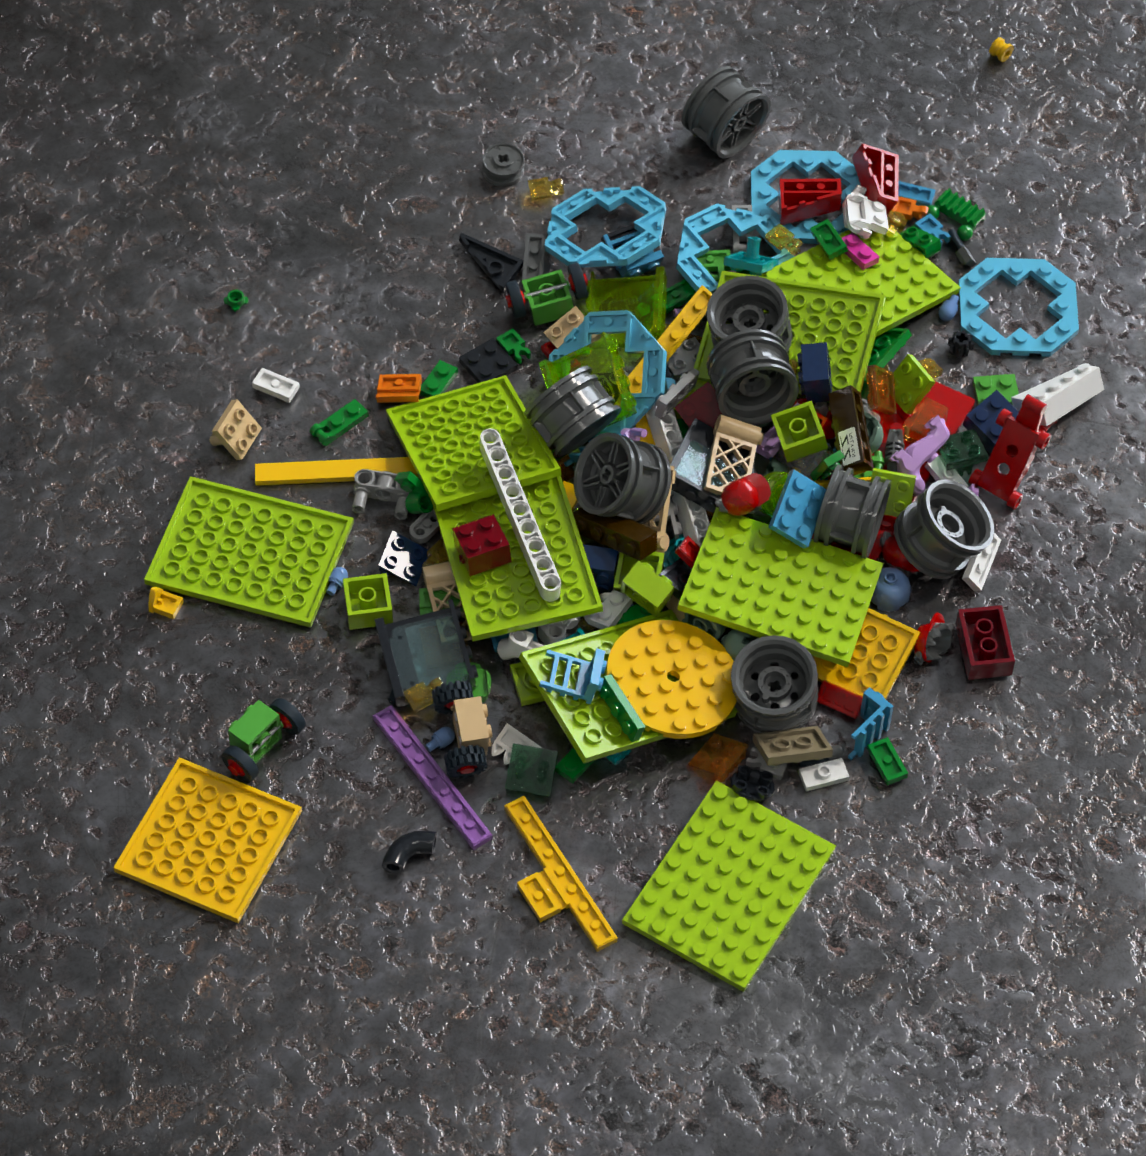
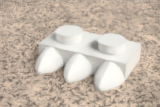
M614 589L612 592L601 593L600 598L603 601V612L585 615L584 619L588 624L599 629L615 626L622 618L623 613L632 605L633 600Z
M507 723L492 745V756L500 755L505 751V765L511 764L518 758L516 773H521L529 767L532 768L545 749Z

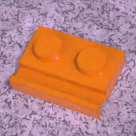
M380 374L376 394L377 403L419 402L418 397L422 384L421 374Z

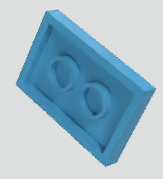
M794 469L789 471L768 528L803 549L807 548L814 533L827 489Z

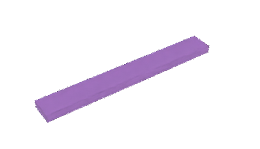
M390 705L374 714L373 720L470 847L475 850L492 840L493 835L395 708Z

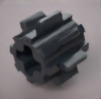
M963 330L962 332H954L952 338L948 339L949 352L957 358L968 356L969 350L973 351L974 348L973 336Z

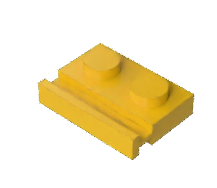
M547 868L517 882L518 889L540 923L560 913L561 910L570 908L569 901Z

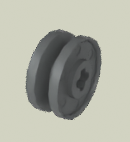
M497 143L487 148L484 152L482 173L490 184L508 187L521 180L524 175V155L517 146L510 143Z

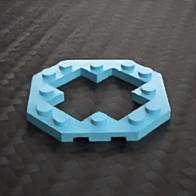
M778 150L751 171L753 215L764 217V214L773 216L780 224V215L769 207L778 200V192L769 184L791 167L796 168L806 177H809L822 167L836 179H841V182L847 186L842 190L841 204H843L846 197L851 194L857 185L861 186L855 166L836 151ZM843 213L831 222L838 234L849 230L844 226ZM812 218L805 219L796 227L791 223L781 225L794 241H801V244H818L811 234L810 228L819 223Z
M632 186L629 190H620V187L604 188L603 191L594 192L592 189H583L552 208V218L549 221L547 230L548 237L545 239L544 244L545 250L567 266L573 263H579L581 268L629 265L660 246L666 204L641 186ZM626 202L644 214V216L634 221L635 229L641 232V234L615 250L600 242L585 252L567 239L578 232L577 225L570 220L596 204L610 212Z
M715 204L684 220L676 269L695 291L703 285L711 293H714L717 290L718 283L697 260V257L708 253L709 246L700 236L726 223L732 227L739 237L756 229L778 254L771 257L779 259L778 265L796 256L798 244L773 216L765 214L764 217L753 215L752 211L739 208L735 211L726 209L725 205Z
M986 258L959 279L958 285L961 287L959 291L960 331L962 332L963 330L973 336L972 340L990 355L1012 353V356L1041 354V356L1050 357L1078 334L1076 283L1045 259ZM1000 275L1004 276L1015 286L1019 285L1027 277L1032 276L1057 296L1048 305L1047 311L1058 318L1059 321L1037 339H1034L1022 328L1017 329L1009 337L1005 338L978 317L989 308V303L977 293Z
M630 311L589 312L583 318L584 321L578 328H574L565 337L564 343L558 349H554L549 355L547 389L571 373L572 356L591 354L592 334L626 333L625 352L628 354L644 353L642 393L622 394L621 415H618L601 431L620 433L624 428H633L655 405L659 396L665 394L667 351Z

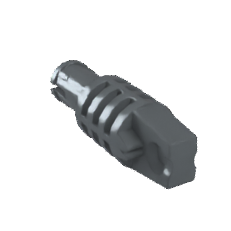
M902 429L889 430L884 458L888 471L897 472V463L895 461L891 462L889 458L896 451L899 452L901 449H905Z

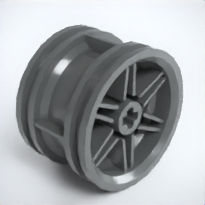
M724 66L710 73L692 92L683 109L682 124L694 136L700 137L706 142L708 147L716 152L718 156L729 158L747 147L761 131L770 113L771 100L761 90L747 83L744 77L734 68Z
M759 276L736 277L722 284L712 294L706 313L713 348L721 340L736 332L748 329H761L770 331L782 339L788 353L793 335L787 300L783 291L775 283Z
M761 329L739 331L721 340L708 356L707 372L710 382L715 389L716 400L722 415L752 425H761L771 422L772 414L789 409L795 403L799 392L798 381L792 367L789 365L786 347L782 339L776 334Z
M588 365L571 372L536 398L524 412L526 419H532L530 421L531 426L536 428L547 443L550 450L555 449L553 455L557 459L568 455L595 437L622 410L619 405H613L615 399L608 395L599 383L597 375H590L592 369Z
M609 432L596 436L585 446L580 454L574 473L575 496L579 505L585 511L601 517L619 516L639 524H645L659 513L665 504L671 485L670 463L661 448L643 441H633L626 436Z
M838 464L832 474L821 505L813 542H824L825 546L831 545L833 542L851 547V553L854 555L862 554L861 558L866 559V557H869L878 535L892 482L886 479L883 483L879 476H876L872 482L865 481L853 476V468H848L844 471L843 465Z
M943 479L932 483L922 492L918 501L908 505L898 515L894 524V534L902 554L916 569L933 578L948 579L963 569L970 558L977 556L990 545L994 537V523L986 505L972 490L961 483Z
M765 636L747 644L736 656L731 671L732 689L737 700L735 708L738 717L748 728L757 733L802 728L808 723L817 707L818 673L812 654L805 646L785 636ZM793 673H796L799 676L797 679L791 678ZM753 674H757L758 679L753 680L751 679V676ZM774 704H777L778 709H773Z

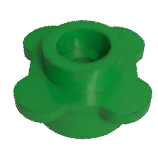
M232 290L224 298V303L231 306L233 311L240 310V307L249 302L248 297H244L243 292L240 290Z

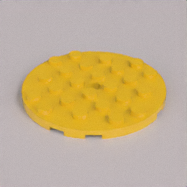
M653 620L638 624L618 638L608 656L605 676L612 674L646 726L644 730L648 732L652 730L663 734V737L674 739L694 738L708 734L715 730L724 720H727L737 702L731 683V671L734 663L732 657L717 639L691 624L674 620ZM671 674L679 680L676 682H672L667 678V676Z

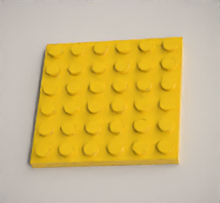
M179 757L113 867L114 872L239 924L299 818L302 807Z

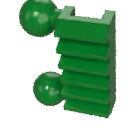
M950 188L935 201L934 205L927 206L929 207L927 215L930 213L935 219H938L940 212L962 224L957 229V234L961 241L970 240L976 225L980 221L983 222L986 217L984 208L979 210L977 204L973 206L970 200L966 202L964 196L959 198L958 193L955 192L953 194Z

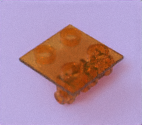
M714 733L691 759L688 766L714 774L713 780L715 782L716 780L720 783L725 782L726 778L730 775L729 773H733L734 768H737L738 764L745 759L746 749L749 745Z

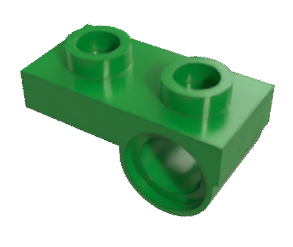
M914 225L900 233L902 238L909 242L912 247L919 250L925 258L929 259L941 251V241L939 238Z

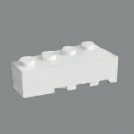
M1081 364L1075 369L1011 397L1013 406L1020 411L1022 402L1027 394L1047 404L1040 425L1048 426L1104 390L1100 368L1090 364Z

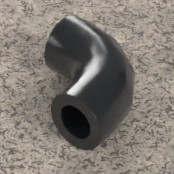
M413 831L400 836L389 846L383 858L382 867L392 873H402L408 859L413 855H433L437 841V832Z

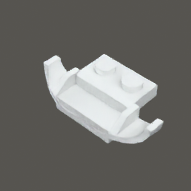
M857 185L842 204L845 228L860 235L862 239L870 237L872 234L870 230L885 235L889 229L886 206L878 201L868 200L864 196L866 188Z

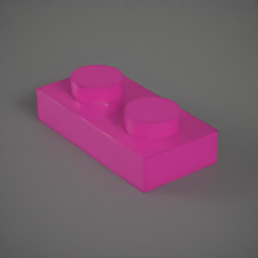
M854 233L842 237L848 249L845 254L862 270L879 262L880 256Z

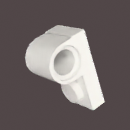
M580 617L538 626V637L545 645L559 642L566 638L567 629H572L580 623Z

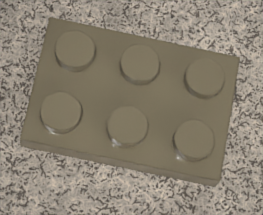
M818 726L753 734V743L768 766H778L791 762L800 763L814 759L822 760L823 758L833 756V748Z

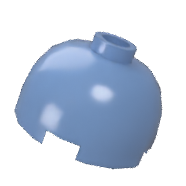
M882 568L871 599L872 603L877 605V609L886 612L897 611L905 603H908L911 592L908 577L897 568Z

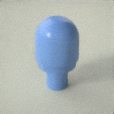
M953 294L949 300H945L941 305L938 314L943 321L952 320L958 311L957 302L959 297Z
M336 567L332 570L328 580L327 594L334 596L336 590H340L343 587V579L348 578V572L345 568Z
M450 727L440 728L431 736L432 740L425 747L429 752L437 747L439 749L445 748L453 742L455 738L454 731Z

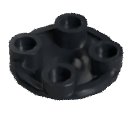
M741 765L730 778V785L733 791L748 800H766L775 791L773 775L768 771L761 772L751 769L746 765Z

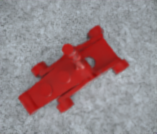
M1027 394L1016 419L1012 416V412L1005 408L1000 412L996 419V424L1003 427L984 470L975 469L969 478V484H975V487L980 486L1006 501V505L1014 510L1019 506L1023 495L1017 492V489L1029 470L1037 447L1043 450L1049 443L1051 434L1047 433V430L1058 421L1057 419L1048 426L1040 425L1047 404ZM1001 463L1009 466L1010 471L1008 474L1001 473L999 469Z

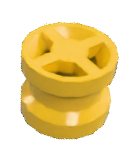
M999 37L992 43L989 54L997 56L999 61L1005 62L1011 56L1014 47L1011 44H1006L1005 40Z

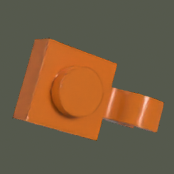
M898 196V203L892 209L891 216L911 220L912 216H914L917 220L925 217L924 215H927L929 207L916 205L917 200Z

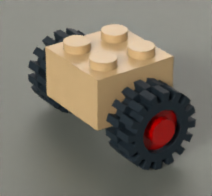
M451 681L448 682L449 684L443 683L441 686L435 687L431 693L436 712L439 714L442 712L443 714H453L452 719L458 748H453L454 751L449 750L444 755L447 775L458 779L460 777L467 778V776L473 777L474 774L479 775L487 769L486 755L488 747H491L492 729L490 724L487 725V705L482 704L481 696H473L472 686L469 682L462 681L460 683V681L452 683Z

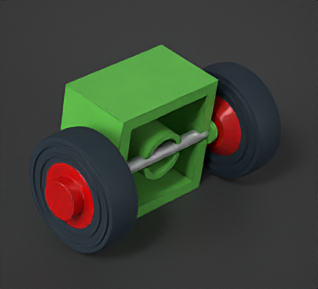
M573 263L568 265L569 277L567 281H565L561 269L522 280L524 295L516 280L507 282L506 290L508 295L505 298L508 308H512L515 318H521L526 316L525 303L527 302L535 326L558 320L573 308L572 297L569 292L570 288L574 292L577 301L588 298L586 274L582 273L579 263Z
M277 698L269 707L258 700L254 705H250L245 710L244 715L238 721L235 720L230 725L228 730L230 746L221 755L224 764L237 778L250 783L259 774L256 764L282 738L281 728L292 735H297L305 728V719L298 709L285 699Z

